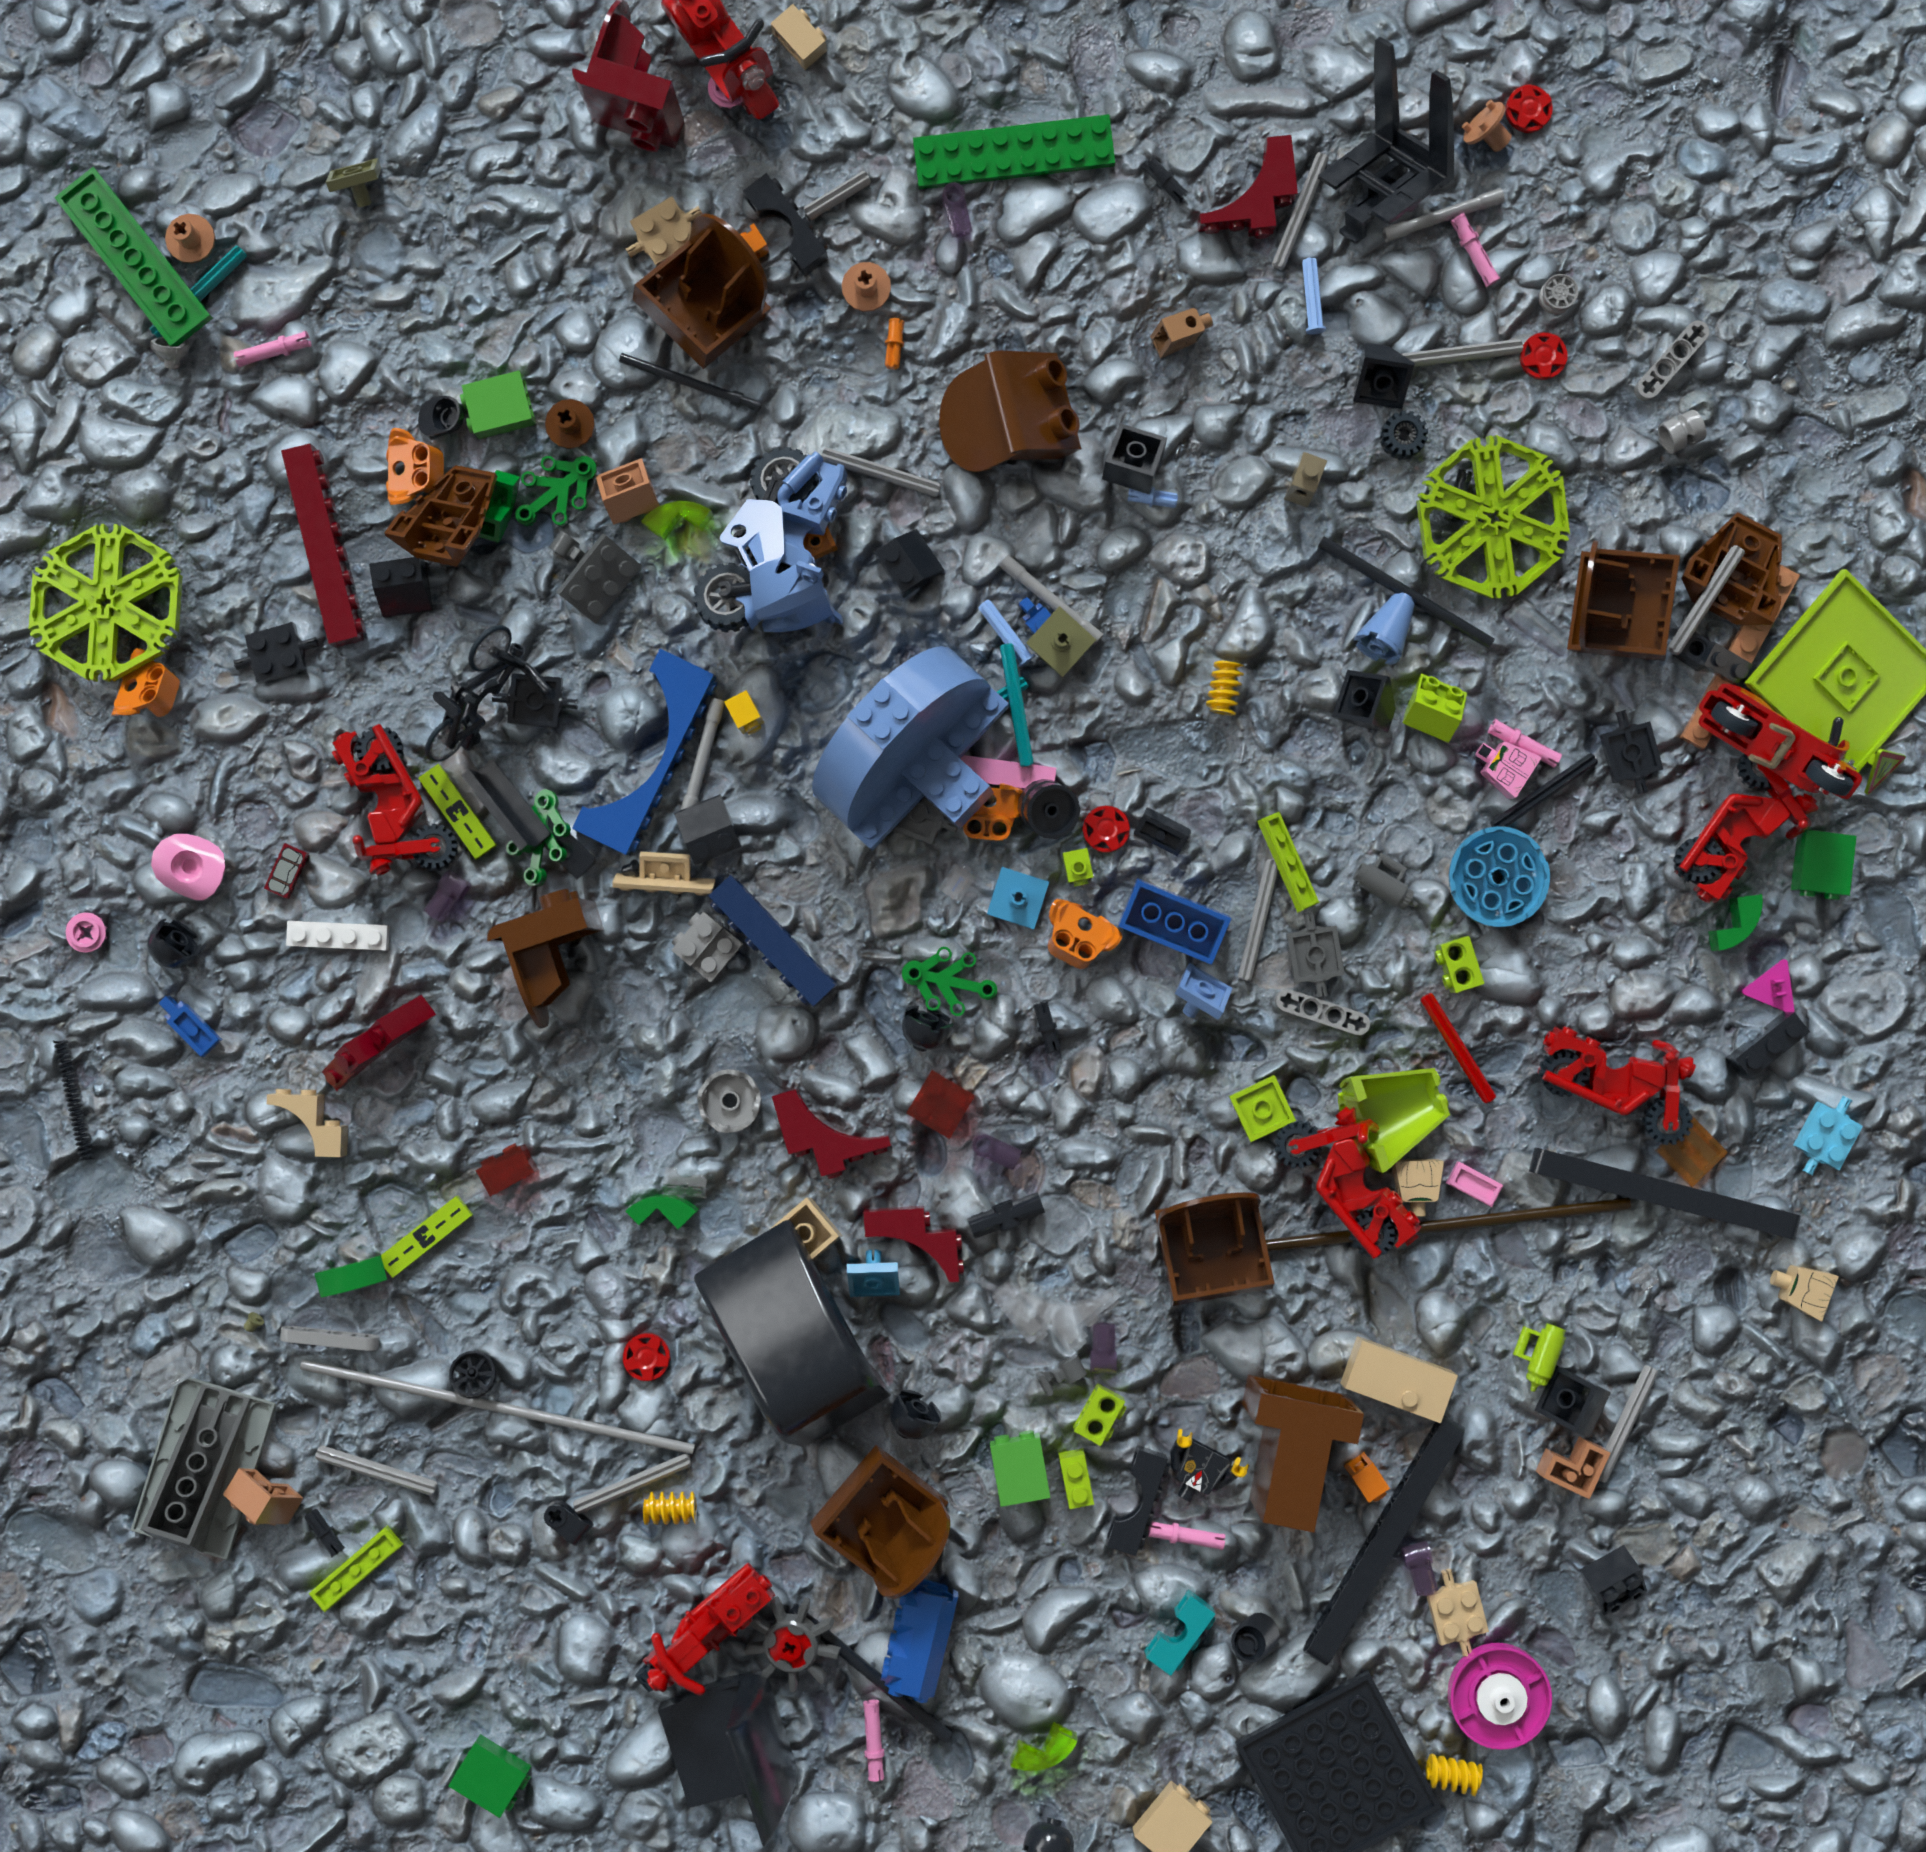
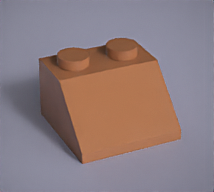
M642 458L596 476L602 501L613 525L627 522L641 514H648L660 507Z

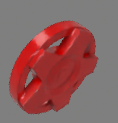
M1531 84L1523 85L1514 90L1505 106L1508 122L1516 130L1524 133H1533L1541 130L1550 120L1553 111L1550 95L1542 88ZM1521 92V98L1513 99L1514 96ZM1545 107H1547V115L1543 111ZM1511 111L1517 113V121L1513 118ZM1530 122H1534L1538 125L1534 127H1527V125Z
M1545 332L1534 334L1523 344V351L1520 353V364L1523 370L1534 379L1548 380L1554 378L1566 365L1568 358L1567 348L1561 338L1555 334ZM1539 338H1547L1548 340L1543 342ZM1529 346L1531 353L1525 356L1526 347ZM1558 346L1560 347L1562 353L1557 351ZM1552 366H1560L1555 372L1551 373ZM1529 367H1537L1538 373H1535Z
M1105 805L1093 809L1086 816L1083 824V835L1086 842L1093 849L1100 852H1113L1121 848L1127 841L1130 832L1129 821L1126 815L1113 806ZM1104 810L1101 817L1093 815L1098 811ZM1116 813H1118L1124 821H1117ZM1087 825L1093 829V832L1089 837L1087 834ZM1125 833L1123 840L1119 843L1118 835ZM1104 842L1108 848H1101L1096 845Z
M639 1334L633 1337L625 1346L623 1352L624 1367L635 1379L641 1381L657 1379L669 1366L670 1349L664 1339L656 1334ZM640 1338H651L647 1343L639 1340ZM660 1345L663 1346L666 1355L659 1352ZM630 1348L633 1352V1356H631L628 1359V1351ZM655 1367H663L659 1373L654 1375ZM640 1369L642 1376L635 1373L633 1370Z

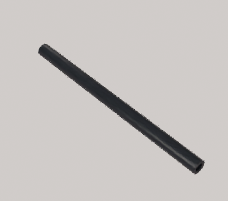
M1323 536L1317 547L1395 594H1408L1412 597L1415 606L1483 647L1489 649L1495 638L1327 537Z
M796 1603L789 1614H798L800 1605ZM807 1612L806 1618L812 1621L814 1625L820 1623ZM830 1630L820 1635L821 1641L825 1644L841 1647L840 1657L945 1743L950 1738L952 1732L909 1696L896 1697L889 1694V1687L885 1686V1681L881 1680L882 1674Z

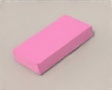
M1459 1161L1456 1162L1446 1181V1184L1490 1207L1493 1206L1503 1187L1502 1184Z

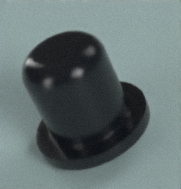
M634 859L629 864L623 865L621 868L622 874L624 876H640L638 861Z

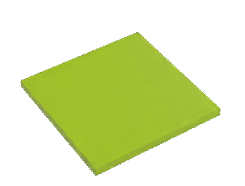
M1842 569L1744 684L1755 695L1765 701L1773 711L1825 742L1829 741L1833 720L1836 717H1841L1844 723L1839 744L1842 740H1846L1850 745L1849 750L1845 754L1844 762L1859 773L1867 764L1871 755L1879 750L1926 695V649L1847 569Z

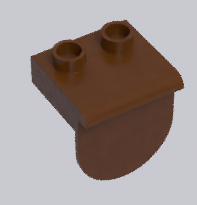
M702 214L693 221L689 241L634 285L632 299L703 369L761 322L771 310V307L765 302L768 292L766 275L756 254L746 240L730 224L712 214Z
M1004 350L987 353L984 355V361L957 375L944 393L939 413L941 439L950 458L965 470L986 471L1008 460L1062 459L1082 449L1077 433L1080 428L1079 418L1071 408L1065 386L1067 371L1063 363L1058 359L1057 353Z
M1593 541L1590 552L1581 551L1567 650L1579 653L1665 661L1680 555L1600 549L1599 541Z
M569 889L558 890L539 897L542 910L497 924L487 934V941L504 944L522 1000L532 1020L541 1029L549 1024L547 1005L555 1001L571 985L558 945L604 930L596 903L579 898L577 891L569 892Z
M1249 1192L1218 1194L1185 1201L1169 1208L1155 1210L1172 1306L1273 1289L1275 1283L1259 1212L1261 1200L1258 1194Z
M875 1445L810 1523L818 1538L873 1577L878 1591L884 1597L896 1599L906 1595L919 1585L938 1561L950 1532V1516L945 1508L949 1502L936 1489L878 1445Z

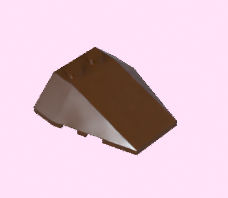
M455 465L433 484L434 489L425 497L420 495L415 499L416 505L407 512L402 510L394 518L384 532L385 536L418 559L457 567L480 535L498 477L497 474Z
M1737 512L1689 559L1681 579L1691 601L1696 603L1731 547L1734 545L1739 546L1745 551V554L1709 608V611L1736 625H1771L1781 605V596H1779V585L1781 584L1779 564L1782 562V535Z

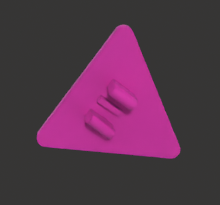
M1786 959L1780 960L1742 990V994L1781 1011L1794 1012L1788 961Z

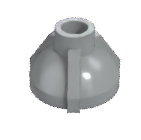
M164 337L150 341L151 349L160 361L164 362V366L169 369L180 368V359L188 353L190 348L188 340L178 347H171Z

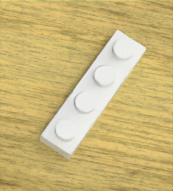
M287 921L286 946L389 951L390 926Z

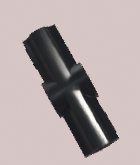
M1038 1192L1014 1201L1011 1199L991 1207L992 1209L967 1218L974 1239L997 1230L1004 1231L1021 1224V1221L1045 1213Z

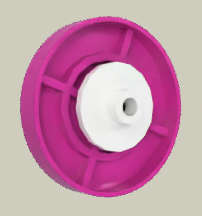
M1489 1643L1474 1648L1470 1654L1468 1653V1656H1463L1459 1660L1449 1679L1447 1693L1450 1711L1461 1730L1470 1739L1482 1746L1501 1750L1524 1745L1538 1735L1549 1718L1552 1707V1691L1547 1675L1530 1654L1514 1645Z

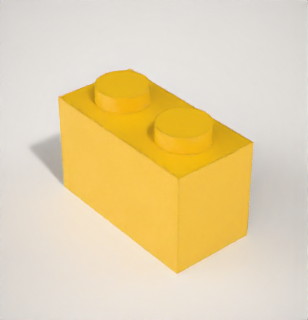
M747 690L724 701L737 728L742 734L747 732L748 735H751L762 729L760 725L765 722Z

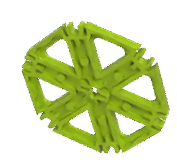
M1498 435L1486 436L1485 446L1481 445L1480 437L1467 441L1429 473L1426 478H1430L1434 482L1430 480L1422 482L1424 486L1429 488L1428 495L1424 493L1417 495L1419 499L1426 500V503L1417 500L1416 504L1424 559L1433 554L1434 556L1430 557L1426 563L1428 565H1432L1435 561L1439 563V569L1434 574L1440 575L1445 572L1439 579L1484 597L1497 599L1501 598L1500 591L1502 588H1505L1507 596L1519 594L1557 562L1561 557H1557L1553 553H1564V550L1558 548L1557 542L1559 540L1563 542L1569 540L1566 535L1570 534L1563 476L1558 477L1560 470L1550 474L1547 469L1553 461L1547 460L1541 464L1548 456ZM1502 452L1525 460L1529 466L1528 471L1505 491L1499 454ZM1464 458L1472 462L1476 495L1444 482L1445 474ZM1545 491L1552 495L1555 517L1552 525H1547L1520 514L1523 509ZM1435 509L1467 521L1465 525L1440 545L1433 542L1429 516L1431 511ZM1496 512V517L1502 521H1496L1491 524V518L1485 514ZM1510 539L1534 548L1540 553L1539 561L1519 577L1515 576ZM1483 544L1487 578L1483 583H1478L1459 575L1456 571V566Z
M101 524V526L95 525L46 553L53 556V560L47 556L42 557L48 563L47 568L44 570L38 567L35 568L36 572L41 574L42 577L40 578L32 574L28 630L31 631L30 635L34 638L42 636V640L35 644L36 647L41 649L39 651L78 675L94 682H98V675L102 672L103 680L115 682L162 656L165 652L159 650L158 646L169 650L170 647L164 643L165 637L171 636L174 639L177 637L169 628L179 632L183 576L180 574L181 570L177 567L169 570V566L176 562L175 559L171 557L170 553L123 525L120 527L118 524H114L113 531L109 534V527L105 524ZM90 544H95L93 580L71 568L67 563L70 555ZM134 544L152 555L153 561L122 577L124 548L127 545ZM51 587H56L79 601L48 619L44 617L46 591ZM163 587H167L170 590L169 615L165 620H158L133 605V603ZM107 597V599H109L111 603L106 604L105 608L101 605V602H104ZM118 626H121L147 643V649L144 653L124 664H119L116 660ZM89 628L87 663L81 664L65 655L61 651V645L66 640Z

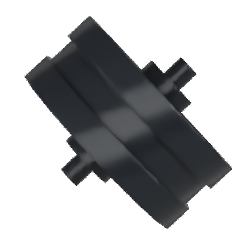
M467 1351L460 1354L452 1362L449 1369V1380L454 1391L459 1396L466 1399H479L493 1389L496 1382V1370L492 1360L485 1353ZM471 1357L481 1358L476 1367L472 1366ZM467 1359L468 1368L466 1370L457 1367L463 1360ZM485 1362L490 1365L492 1370L478 1372ZM455 1371L466 1375L454 1382ZM491 1376V1380L485 1386L480 1377ZM469 1381L467 1393L458 1388L459 1385ZM477 1383L483 1389L477 1393H472L473 1384Z

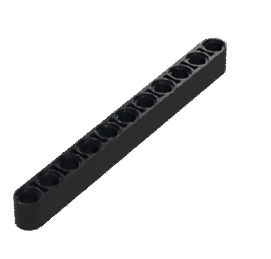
M1534 1147L1529 1172L1793 1240L1796 1239L1801 1215L1537 1147Z
M1443 1416L1441 1423L1434 1422L1307 1638L1303 1648L1305 1654L1326 1666L1331 1662L1460 1443L1465 1427L1446 1416Z

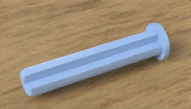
M1307 258L1302 262L1308 320L1306 333L1315 335L1324 333L1326 327L1323 326L1316 258Z
M986 600L979 606L980 612L1005 644L1012 643L1014 645L1015 657L1020 663L1018 665L1019 668L1029 663L1036 655L1029 652L991 600Z

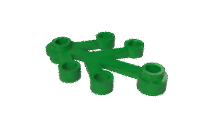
M551 456L543 457L541 467L544 471L548 473L555 470L571 472L563 479L536 476L530 471L524 472L521 476V481L527 488L539 486L550 489L530 505L518 507L515 513L517 521L523 526H532L537 520V513L558 497L557 508L552 514V520L557 526H565L568 523L569 489L576 482L577 495L572 498L571 503L577 511H584L588 506L586 500L588 481L594 478L597 472L596 463L588 456H580L574 462L558 461ZM548 460L553 461V465L550 468L545 467V463ZM583 464L588 465V469L585 472L580 471V466ZM533 476V482L527 484L525 482L526 477ZM578 499L584 500V504L581 507L576 506ZM523 511H529L527 518L521 517ZM558 515H564L562 522L556 521Z
M544 789L539 791L535 796L534 806L531 808L548 829V819L552 820L554 823L553 832L556 836L567 837L571 832V827L568 823L564 822L557 811L559 805L558 797L551 790ZM561 826H564V831L560 833ZM552 832L551 836L532 852L530 867L524 872V880L530 886L540 887L547 879L546 871L541 868L544 843L550 849L549 857L552 861L563 862L566 859V850L559 845ZM512 840L509 841L506 846L507 852L510 855H521L523 852L518 848L514 852L513 847L515 844ZM559 850L560 856L557 858L556 852Z
M948 947L939 948L935 955L922 963L910 961L904 965L902 969L904 981L909 985H916L926 1000V1007L932 1011L940 1007L941 1001L937 996H933L925 981L937 984L950 1005L951 1013L955 1016H961L965 1011V1006L962 1002L958 1001L950 986L977 992L981 998L986 1000L994 998L997 994V985L991 980H984L978 983L952 977L964 968L972 967L976 963V957L971 952L964 953L960 960L939 973L928 970L941 961L946 962L950 960L952 952ZM946 949L949 952L947 959L940 958L939 953L941 950ZM966 955L973 957L974 961L972 964L967 965L964 963ZM912 968L918 969V977L912 978L909 972ZM985 985L992 987L991 994L986 995L983 993ZM931 998L937 999V1007L931 1008L928 1001ZM955 1004H960L962 1006L961 1013H955L953 1011V1006Z

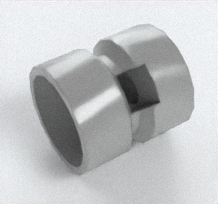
M1690 410L1679 415L1678 420L1672 418L1658 426L1659 439L1664 449L1670 454L1686 448L1687 444L1693 445L1704 440L1707 435L1705 423L1696 410Z

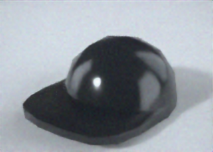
M440 396L425 401L420 408L418 417L421 433L426 436H435L445 433L451 434L457 431L462 426L465 418L463 406L451 396Z
M1254 1613L1247 1617L1232 1634L1231 1650L1234 1656L1245 1663H1256L1263 1659L1279 1641L1280 1633L1278 1626L1270 1616L1264 1613Z

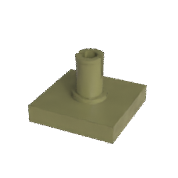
M375 158L330 171L326 180L329 192L351 187L358 207L370 205L372 201L365 183L378 179L381 171L379 159Z
M1059 606L1025 645L1063 678L1093 645L1096 639Z

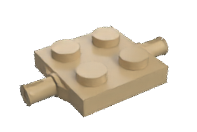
M673 196L630 220L638 242L625 248L630 258L644 251L650 256L657 267L689 241L692 227L691 222L702 215L700 208L697 206L685 213L678 207Z
M1445 1569L1441 1571L1445 1585L1437 1591L1426 1593L1437 1640L1441 1646L1452 1642H1459L1462 1656H1468V1653L1472 1652L1469 1639L1489 1632L1477 1583L1474 1580L1454 1583L1452 1569Z

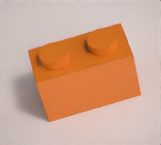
M1364 1452L1344 1465L1349 1476L1368 1502L1372 1500L1374 1502L1379 1501L1387 1494L1386 1491L1390 1489L1374 1463Z

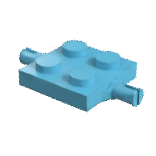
M1842 1096L1836 1109L1830 1108L1821 1102L1815 1103L1793 1146L1802 1150L1809 1157L1802 1170L1803 1172L1813 1176L1819 1163L1827 1164L1837 1170L1841 1169L1863 1127L1845 1114L1852 1102L1851 1099Z

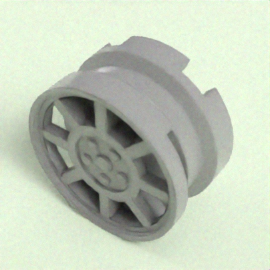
M1557 274L1550 277L1539 291L1538 299L1540 306L1547 313L1554 315L1566 312L1578 297V286L1573 278L1565 274Z

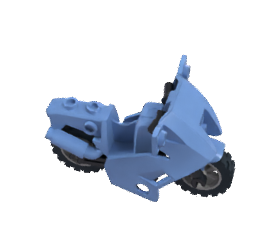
M784 447V449L774 448L773 452L764 453L762 455L763 458L761 460L758 459L754 464L755 468L751 470L750 476L752 480H750V486L756 500L747 499L720 536V540L724 545L734 547L741 565L736 566L735 563H728V565L723 563L717 564L716 568L706 570V574L699 577L698 586L695 585L694 587L695 596L693 601L696 610L704 623L709 624L716 631L720 629L725 633H729V630L737 632L743 626L745 628L750 626L751 629H754L761 620H764L762 623L764 632L799 630L819 623L822 620L829 624L836 622L841 625L844 621L842 616L831 606L829 595L826 589H824L821 579L824 573L821 568L817 567L811 553L804 548L803 542L807 533L824 535L828 523H832L835 520L837 514L836 506L839 501L845 499L847 494V472L845 466L841 464L835 466L823 462L822 456L816 451L812 455H803L801 450H792L791 447ZM739 526H742V527H745V528H746V529H742V530L737 531V532L732 536V531H733L734 528L739 527ZM720 587V592L714 593ZM711 599H720L713 607L711 606ZM726 605V612L718 611L721 607Z

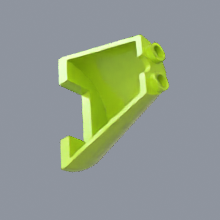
M1435 1068L1351 1076L1340 1083L1339 1086L1342 1092L1338 1093L1339 1111H1342L1346 1106L1350 1110L1354 1107L1356 1109V1122L1371 1119L1379 1126L1377 1133L1369 1131L1368 1141L1362 1144L1370 1158L1369 1165L1381 1173L1387 1171L1450 1116L1448 1100L1438 1090L1441 1078Z

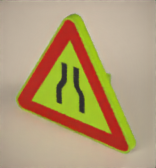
M1879 749L1876 754L1873 753L1868 760V763L1873 766L1864 793L1869 795L1905 760L1906 756L1884 749Z

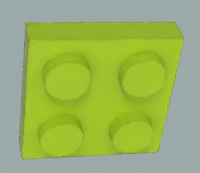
M1275 1075L1228 1096L1249 1142L1296 1121Z

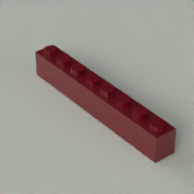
M310 443L281 450L328 644L336 648L364 641L365 624L362 618L358 616L357 609L360 608L357 595L353 594L351 588L354 580L351 571L347 570L345 561L348 560V555L345 547L341 546L339 539L342 536V531L339 523L335 522L333 515L336 512V507L333 499L329 498L327 489L330 488V482L327 475L323 474L321 466L324 464L323 455L320 450H317Z

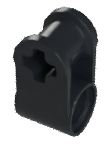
M560 1499L552 1501L544 1513L545 1523L574 1546H578L594 1526L587 1516L582 1513L577 1514L573 1507ZM558 1509L561 1511V1514L555 1518L552 1514Z

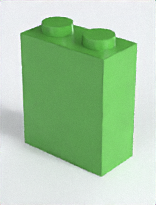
M520 370L461 385L463 394H460L461 403L464 409H468L470 417L466 418L467 426L470 433H474L478 439L537 425L525 377Z
M1029 1430L1020 1432L1017 1437L1009 1438V1435L994 1437L995 1441H990V1448L1000 1506L1050 1498L1040 1434Z

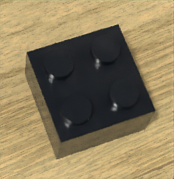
M1120 423L1105 461L1102 480L1150 494L1164 455L1167 437Z

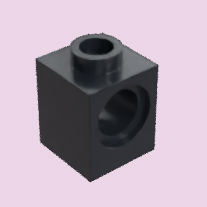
M1694 632L1683 651L1679 655L1673 654V656L1698 672L1704 669L1699 663L1710 641ZM1690 644L1696 646L1698 650L1696 656L1690 653Z

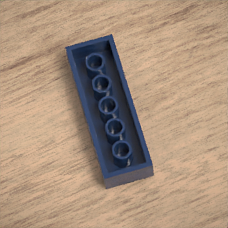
M730 875L709 895L713 900L709 904L719 914H726L730 918L727 923L737 933L743 932L747 936L744 941L754 951L760 950L765 955L762 960L771 969L775 970L777 968L782 973L779 978L789 988L794 986L799 991L797 997L806 1006L810 1004L813 1007L817 1006L838 986L736 877Z

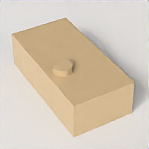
M806 1197L774 1225L776 1226L785 1220H790L813 1261L843 1236L811 1197Z
M1357 1336L1340 1383L1348 1390L1441 1423L1458 1375L1447 1368Z

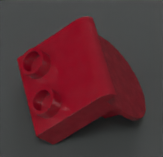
M616 0L605 16L587 72L573 68L574 80L589 115L595 123L630 134V141L635 146L646 151L658 152L660 145L676 149L684 118L672 81L648 73L652 57L642 48L645 36L631 23L628 3L624 0Z

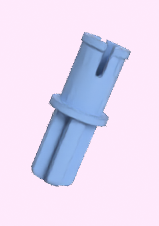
M1152 487L1150 494H1146L1129 488V502L1149 504V507L1157 505L1176 508L1177 493L1159 491Z

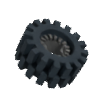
M1406 410L1401 411L1399 414L1396 412L1383 425L1382 432L1380 433V438H1382L1380 443L1381 446H1385L1384 451L1386 453L1388 451L1391 453V457L1398 456L1400 460L1404 457L1409 459L1413 455L1418 454L1424 447L1428 439L1426 437L1428 428L1425 429L1426 422L1425 420L1421 422L1419 414L1414 416L1413 411L1406 413ZM1404 429L1409 432L1408 441H1401L1399 439V430Z

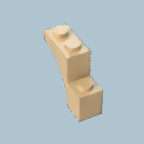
M276 1089V1093L267 1094L266 1104L285 1108L303 1121L312 1136L315 1157L347 1156L348 1125H340L339 1120H325V1125H323L325 1095L316 1094V1090L302 1089L301 1094H291V1089Z

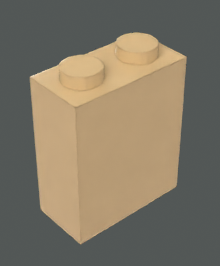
M1170 1781L1133 1826L1134 1837L1152 1852H1189L1212 1824L1211 1810L1203 1801L1198 1800L1196 1802L1184 1785L1179 1783L1177 1786L1173 1781Z

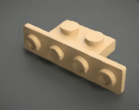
M656 852L640 853V876H624L622 873H616L612 882L613 888H619L623 891L643 889L646 892L669 891L672 894L690 892L700 896L711 894L715 887V879L691 878L690 855Z

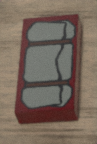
M284 843L264 889L289 899L310 853Z

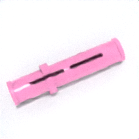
M1465 213L1451 220L1450 223L1461 240L1459 242L1461 247H1464L1468 252L1485 286L1489 287L1500 280L1489 257L1480 244L1478 233L1474 232Z
M303 331L288 337L282 335L278 337V340L234 351V358L238 357L235 361L239 367H243L244 365L281 354L285 356L291 355L292 351L311 347L312 344L310 340H307L310 338L307 331Z
M1497 719L1493 721L1494 725H1490L1488 729L1489 734L1542 757L1541 761L1552 768L1557 766L1555 762L1559 763L1562 757L1561 753L1522 734L1518 728L1513 729Z
M1154 1521L1148 1527L1150 1531L1148 1532L1149 1538L1170 1540L1172 1544L1181 1542L1223 1550L1225 1546V1541L1223 1540L1225 1539V1534L1223 1533L1219 1534L1180 1527L1178 1523L1169 1525Z
M872 1699L863 1702L866 1750L864 1754L868 1762V1780L877 1782L879 1778L881 1781L884 1780L883 1756H885V1752L881 1744L879 1700Z

